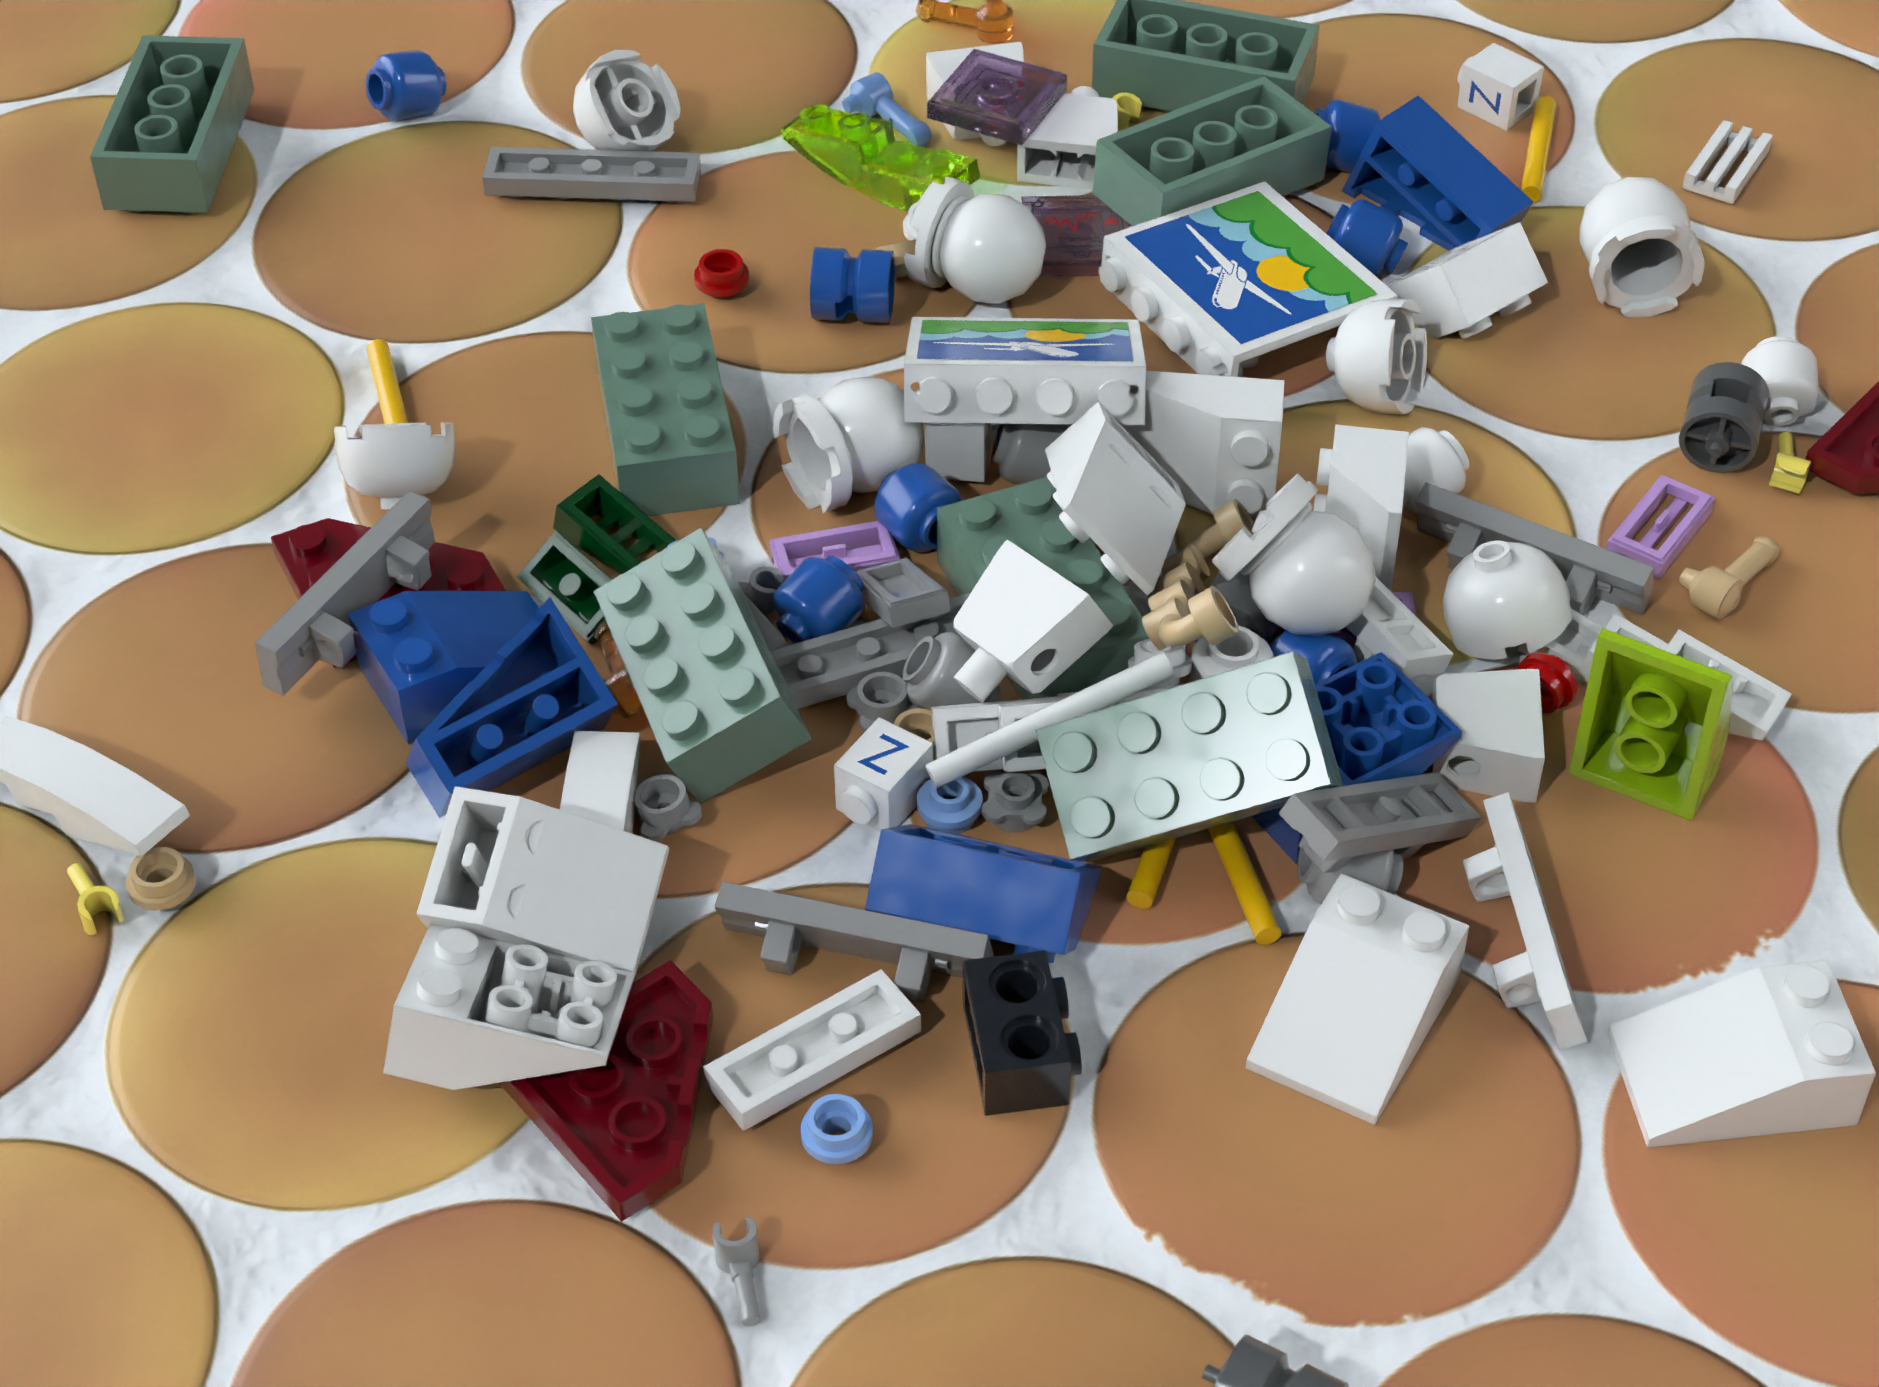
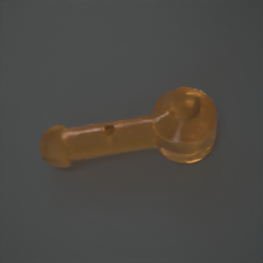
M919 0L916 6V14L921 21L927 23L933 20L977 29L978 38L987 43H1003L1010 40L1014 35L1013 9L1008 4L1003 3V0H986V3L978 9L936 0Z
M604 622L597 627L594 633L595 638L600 643L610 673L603 681L618 703L613 714L629 719L643 710V707L607 622Z

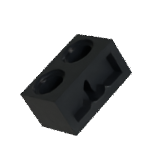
M1046 950L963 960V1009L985 1116L1069 1105L1070 1076L1081 1075L1082 1073L1081 1052L1076 1032L1064 1033L1061 1019H1068L1069 1017L1066 985L1063 977L1052 978Z

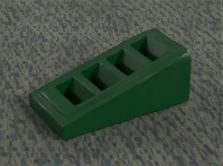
M600 474L556 505L553 529L571 544L619 574H623L640 564L641 562L636 558L648 548H652L659 553L666 549L668 544L676 541ZM595 515H598L602 518L597 523H594L591 520V518H593ZM613 526L620 529L612 536L606 533ZM630 537L639 540L627 550L621 546Z

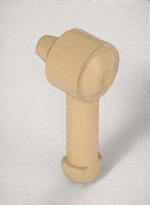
M1759 536L1755 538L1753 545L1725 570L1717 566H1710L1702 571L1686 568L1679 578V583L1689 591L1691 606L1717 620H1722L1739 604L1742 587L1764 567H1769L1773 564L1780 548L1772 538Z

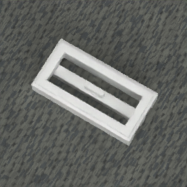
M1723 120L1685 173L1683 189L1733 204L1769 152L1773 135L1763 132L1757 140L1751 138L1752 128L1743 126L1739 133L1732 132L1733 123ZM1726 145L1729 146L1705 182L1701 181ZM1742 150L1749 152L1726 185V188L1718 186Z

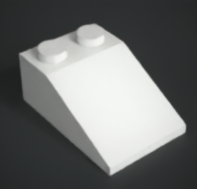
M1146 371L1145 425L1122 426L1178 483L1187 505L1213 514L1218 508L1237 499L1251 518H1257L1260 511L1266 510L1267 506L1265 504L1276 494L1285 380ZM1136 385L1130 386L1129 392L1135 393L1138 391Z
M1341 873L1310 922L1246 1059L1245 1069L1376 1125L1460 978L1469 925Z
M1828 959L1759 966L1610 1024L1607 1032L1647 1148L1854 1126L1858 1124L1876 1074Z

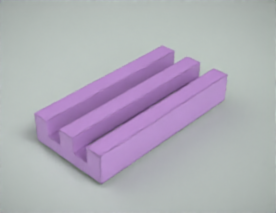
M1661 475L1608 539L1606 549L1653 566V578L1659 580L1712 514L1716 497ZM1669 494L1675 496L1676 498L1661 513L1640 543L1632 540ZM1690 503L1694 504V506L1690 509V511L1686 514V516L1682 519V521L1678 524V526L1674 529V531L1670 534V536L1666 539V541L1662 544L1658 551L1655 550V547L1659 544V542L1663 539V537L1667 534V532L1671 529V527L1687 509Z
M878 521L769 540L772 563L775 564V569L782 572L784 581L808 557L826 559L828 556H834L848 564L854 571L900 559L892 535Z

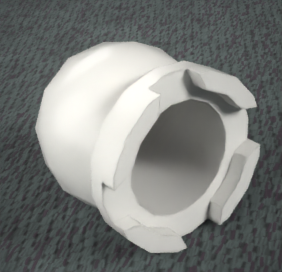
M945 177V184L932 182L918 202L909 226L919 230L915 245V255L905 253L904 257L906 273L909 278L915 283L931 288L942 287L948 281L956 292L974 302L1000 304L1024 294L1041 274L1046 249L1043 227L1028 207L1007 195L979 194L974 196L973 189L967 182L951 177Z
M1624 177L1603 187L1585 206L1580 225L1579 242L1584 257L1589 263L1588 271L1597 299L1602 304L1605 301L1608 305L1620 308L1622 315L1626 317H1651L1678 306L1676 298L1687 291L1692 283L1698 286L1702 281L1705 261L1696 234L1690 228V218L1686 205L1673 189L1654 178Z
M859 377L843 380L825 391L820 401L809 394H805L779 403L774 412V439L785 435L787 449L792 461L782 465L784 474L794 493L808 509L821 506L822 513L846 505L852 495V491L856 493L878 491L882 481L888 474L908 464L916 463L923 452V423L904 422V391L896 384L884 379Z
M1296 474L1265 504L1267 506L1266 510L1272 516L1254 534L1243 526L1213 558L1212 563L1220 570L1219 573L1227 581L1231 580L1239 572L1242 575L1249 574L1252 599L1267 620L1293 634L1323 636L1340 630L1356 620L1367 605L1376 582L1373 557L1356 526L1336 513L1312 511L1313 505L1309 501L1318 489L1310 481L1306 482L1299 474Z

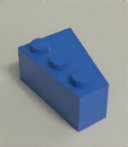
M1419 95L1376 123L1342 189L1343 193L1352 198L1362 194L1382 205L1381 208L1397 216H1402L1420 226L1419 235L1448 251L1518 222L1521 223L1533 204V201Z
M551 597L544 602L536 611L534 617L516 636L508 640L472 682L470 681L415 739L406 765L439 818L447 814L455 786L489 792L569 749L572 745L574 731L604 730L618 703Z

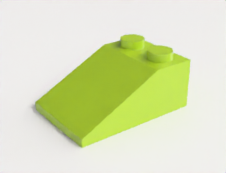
M1602 628L1596 641L1568 774L1692 821L1719 771L1730 730L1732 675Z

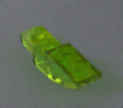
M824 104L811 105L804 108L797 118L781 128L783 139L824 173L857 192L901 210L908 211L913 204L919 202L932 182L945 184V177H951L967 182L971 186L980 179L977 159L953 154L950 150H935L913 145L905 140L896 141L892 122L871 118L865 113H848L830 109L829 106Z

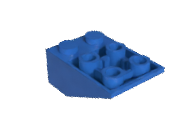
M1382 652L1315 684L1343 786L1420 775L1462 737V731ZM1283 807L1252 815L1258 824L1297 864L1300 852L1299 843L1303 835L1297 830L1292 829L1278 814Z

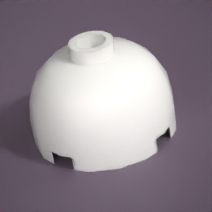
M613 50L600 56L590 65L576 85L573 103L576 125L585 140L596 150L653 151L669 140L675 132L673 131L674 122L680 118L681 110L676 88L661 67L655 64L650 68L645 62L638 60L642 54L633 50Z
M1413 299L1376 300L1353 309L1340 325L1336 337H1332L1328 342L1326 362L1329 371L1335 372L1338 386L1346 398L1364 410L1382 414H1406L1412 412L1415 406L1403 403L1410 388L1420 393L1422 391L1427 365L1426 328H1415L1414 319L1411 313L1422 314L1420 306Z
M441 422V434H432L431 425H426V423L359 425V437H347L346 426L334 427L335 452L338 467L344 479L359 494L380 498L381 509H391L409 490L419 495L435 492L447 481L454 466L456 449L455 423Z
M1500 540L1486 542L1464 557L1448 576L1443 597L1445 622L1457 650L1473 658L1505 659L1508 658L1505 648L1516 647L1526 643L1528 653L1538 650L1559 637L1571 622L1572 610L1568 586L1554 561L1543 551L1533 546Z

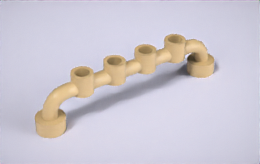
M1237 499L1232 500L1213 512L1216 521L1215 525L1194 538L1183 550L1165 559L1161 569L1163 575L1158 577L1155 585L1157 593L1148 598V604L1152 612L1142 617L1143 627L1149 639L1158 650L1161 651L1170 646H1183L1201 637H1205L1209 643L1216 645L1239 632L1236 618L1220 591L1214 586L1205 590L1202 580L1210 576L1205 560L1223 548L1243 526L1254 534L1251 531L1254 523L1246 509Z

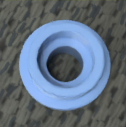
M964 776L937 789L932 780L929 779L918 791L917 810L929 828L961 834L969 830L981 814L982 793L972 780Z
M830 1094L823 1096L811 1105L802 1119L800 1127L802 1145L810 1156L820 1162L827 1164L852 1162L861 1157L871 1145L873 1139L871 1117L857 1100L848 1095ZM835 1131H841L845 1133L842 1135H829V1133Z

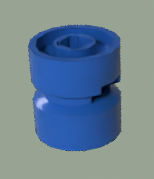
M815 247L810 277L811 318L813 320L844 321L849 313H854L859 322L890 323L895 290L894 252L862 249L857 257H851L846 248Z

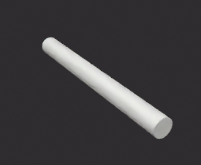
M1164 652L1154 655L926 764L927 772L936 789L1038 741L1036 729L1105 709L1174 676L1172 665Z

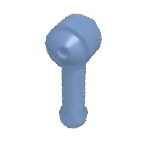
M878 72L872 73L851 84L850 95L842 101V106L846 113L858 112L865 118L879 114L908 139L909 145L914 148L924 147L930 142L932 137L930 127L925 122L915 119L894 101L891 86L882 74Z

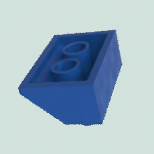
M913 824L881 829L865 910L989 935V939L1016 944L1014 954L1046 950L1048 963H1054L1056 953L1065 955L1076 949L1100 879L1102 866Z

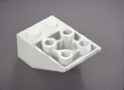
M1098 401L1045 449L1051 469L1047 477L1057 489L1053 494V498L1063 510L1059 518L1064 526L1081 543H1085L1091 538L1105 552L1100 557L1101 561L1121 584L1127 585L1132 580L1148 595L1155 588L1186 502L1178 483Z
M455 786L416 914L427 929L430 924L446 928H462L471 931L475 935L516 945H533L545 952L582 961L603 962L612 968L635 973L636 976L670 849L668 845L520 796Z
M430 924L393 1007L383 1073L450 1090H458L605 1066L634 981L635 973L615 969L599 961H582L545 952L533 945H516L475 935L471 931L462 928H446Z

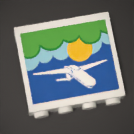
M1265 181L1104 236L1101 267H1099L1100 282L1106 290L1112 292L1126 305L1139 321L1144 322L1166 343L1171 351L1178 354L1193 370L1202 375L1238 377L1240 362L1340 326L1353 309L1365 303L1383 299H1398V295Z
M912 317L904 360V422L1074 424L1099 401L1121 425H1145L1146 362L1139 320ZM918 382L920 389H912V383ZM1136 385L1138 391L1135 393L1129 392L1130 386Z

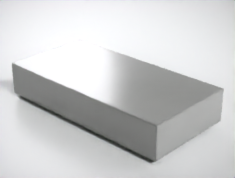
M907 558L855 571L864 583V589L861 592L864 602L892 628L951 612L948 591Z

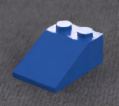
M404 591L348 613L350 626L354 630L353 637L359 668L409 745L414 743L418 735L454 697L481 673L510 638L513 639L534 617L539 607L527 591Z

